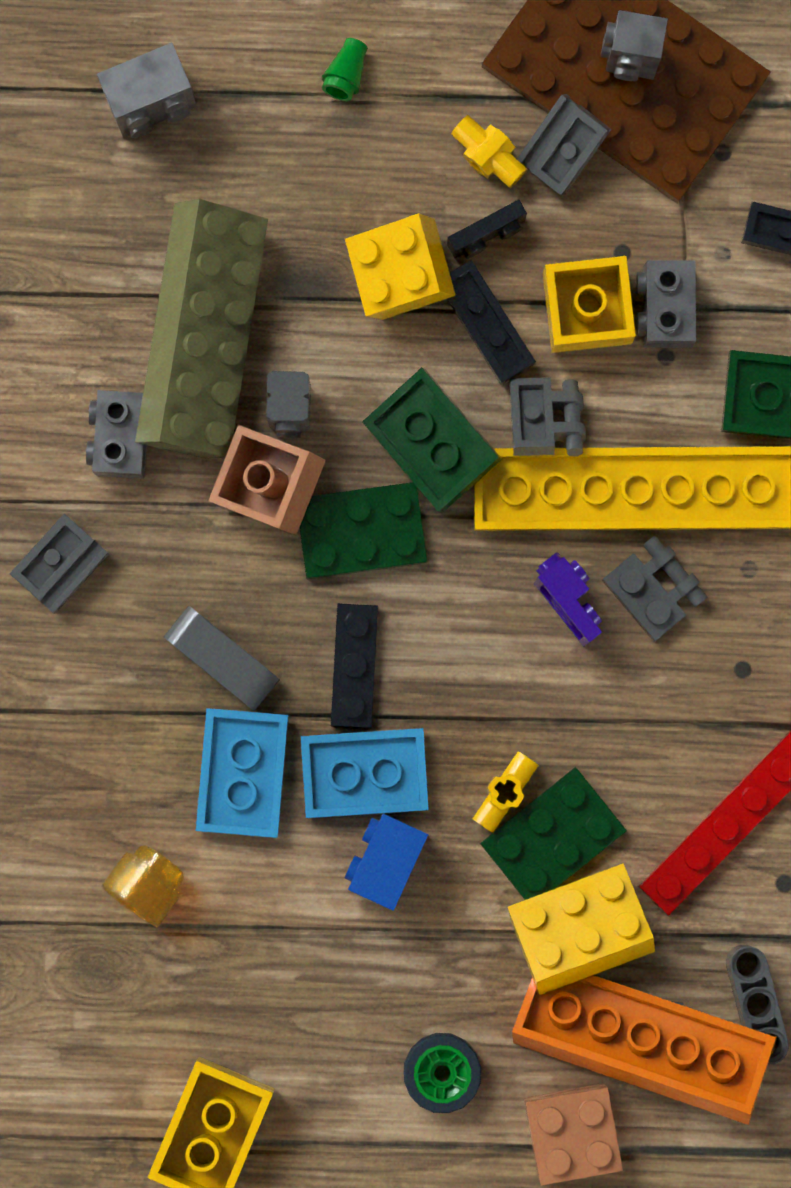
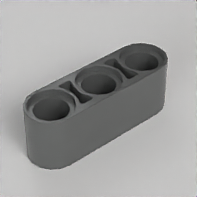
M190 606L184 610L163 636L253 711L258 708L280 681L277 676Z
M738 945L728 953L726 969L742 1026L765 1034L772 1033L776 1036L778 1045L771 1054L768 1065L776 1064L785 1058L789 1046L768 962L764 953L758 948L749 945ZM751 952L756 958V968L749 975H741L736 968L737 959L741 954ZM755 993H762L767 999L766 1009L759 1015H751L747 1009L748 998Z

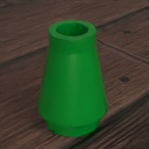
M346 38L343 47L322 75L324 82L322 90L327 95L340 101H350L353 95L359 93L364 58L368 49L365 43L355 38Z

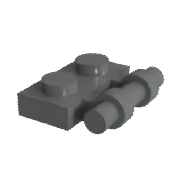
M551 377L510 379L513 456L554 455L555 441L566 443L569 456L575 457L583 453L582 442L586 439L585 425L581 423L580 411L584 408L583 394L579 392L576 380H565L562 383L563 391H551ZM553 410H561L564 413L565 422H553Z
M654 535L643 545L653 557L648 563L644 565L633 553L604 577L602 581L655 642L686 616L676 603L685 595L697 607L707 596L697 585L700 581L693 573L689 575L674 558L676 555L674 550L669 545L665 547ZM660 568L677 585L669 593L652 575Z

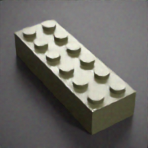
M202 199L174 203L135 443L204 459L226 457L233 439L268 218Z

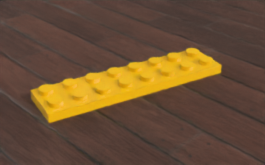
M791 446L583 448V453L575 457L569 456L566 448H555L554 455L513 456V448H494L502 460L474 484V531L791 529Z

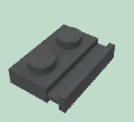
M567 94L560 96L517 158L520 163L527 166L534 175L560 195H565L612 130L583 106L571 100V97Z
M64 513L10 572V575L52 613L56 614L105 560L109 553Z

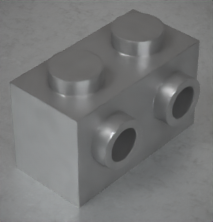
M619 10L616 22H608L603 39L601 57L608 58L606 71L613 72L614 77L625 81H636L638 77L654 79L661 60L668 18Z
M647 260L643 267V272H637L636 296H643V312H637L636 317L637 336H644V348H692L696 342L695 260Z
M97 390V401H90L89 425H95L94 441L87 442L86 465L92 466V472L96 476L145 479L147 445L135 443L143 393Z

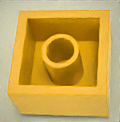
M418 213L345 239L366 317L384 320L456 296L435 218Z
M626 256L545 265L543 283L552 353L631 345L636 334Z

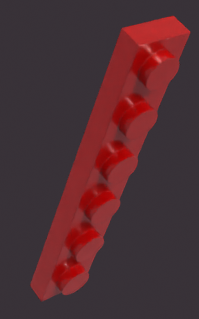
M791 730L638 886L666 915L669 916L791 791Z

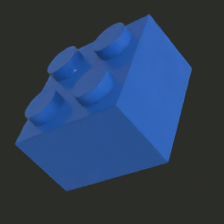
M382 814L380 821L371 818L362 838V841L369 844L364 856L360 858L354 855L344 877L351 881L348 890L394 911L429 834L385 814Z

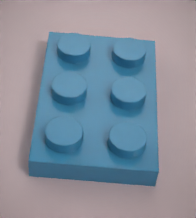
M206 708L196 831L278 838L289 715Z
M423 728L301 736L306 818L429 810Z

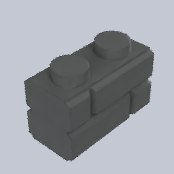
M272 371L267 375V394L269 398H267L266 417L269 427L277 432V437L301 438V432H306L310 429L311 384L309 375L305 372Z

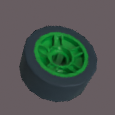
M434 1033L421 1038L410 1049L404 1062V1083L410 1097L420 1107L433 1113H451L464 1108L475 1097L481 1084V1065L475 1050L466 1040L451 1033ZM440 1065H445L450 1069L451 1073L446 1078V1081H440L434 1075L435 1069Z

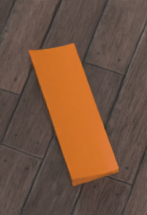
M595 975L539 995L532 977L512 1030L513 1044L747 1125L750 1123L776 1042V1037Z

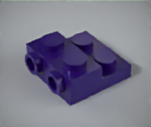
M556 552L538 567L536 571L540 576L537 577L534 585L582 646L585 647L602 633L598 627L602 620L589 603L581 606L578 602L589 590L586 585L589 577L576 560L569 563L565 557L562 558Z

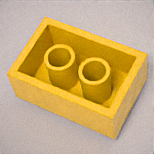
M624 863L507 907L511 923L539 995L655 952L653 934Z
M199 1057L195 1062L147 1178L170 1188H234L275 1088Z

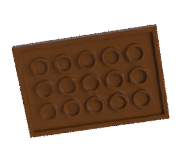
M527 0L484 59L481 66L546 113L551 111L562 94L570 96L571 100L583 106L612 129L598 149L677 204L771 73V71L669 0ZM619 10L668 18L661 60L654 79L638 77L636 81H625L614 77L613 72L606 71L608 58L601 57L603 39L608 22H616Z

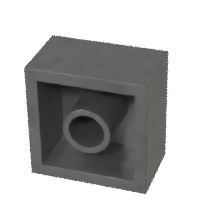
M172 42L97 73L122 137L131 135L132 138L141 137L154 129V124L166 119L169 122L182 120L191 114L190 109L197 107L191 85Z

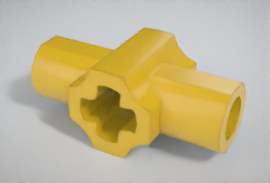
M469 115L464 117L453 129L451 135L467 149L463 153V157L480 175L489 179L494 173L511 189L527 172L528 169L512 155L516 147L500 129L490 124L484 130Z
M518 751L501 777L495 776L486 788L489 795L472 820L493 833L510 807L517 808L524 798L522 789L539 765ZM507 781L514 784L512 792L516 795L515 799L512 802L506 799L504 804L498 802L496 799L499 793L494 789L496 784L500 782L502 785H505Z

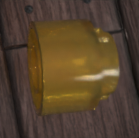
M144 845L139 846L134 854L125 852L101 887L129 911L158 928L183 894L178 887L183 882L184 876L183 872L171 861Z

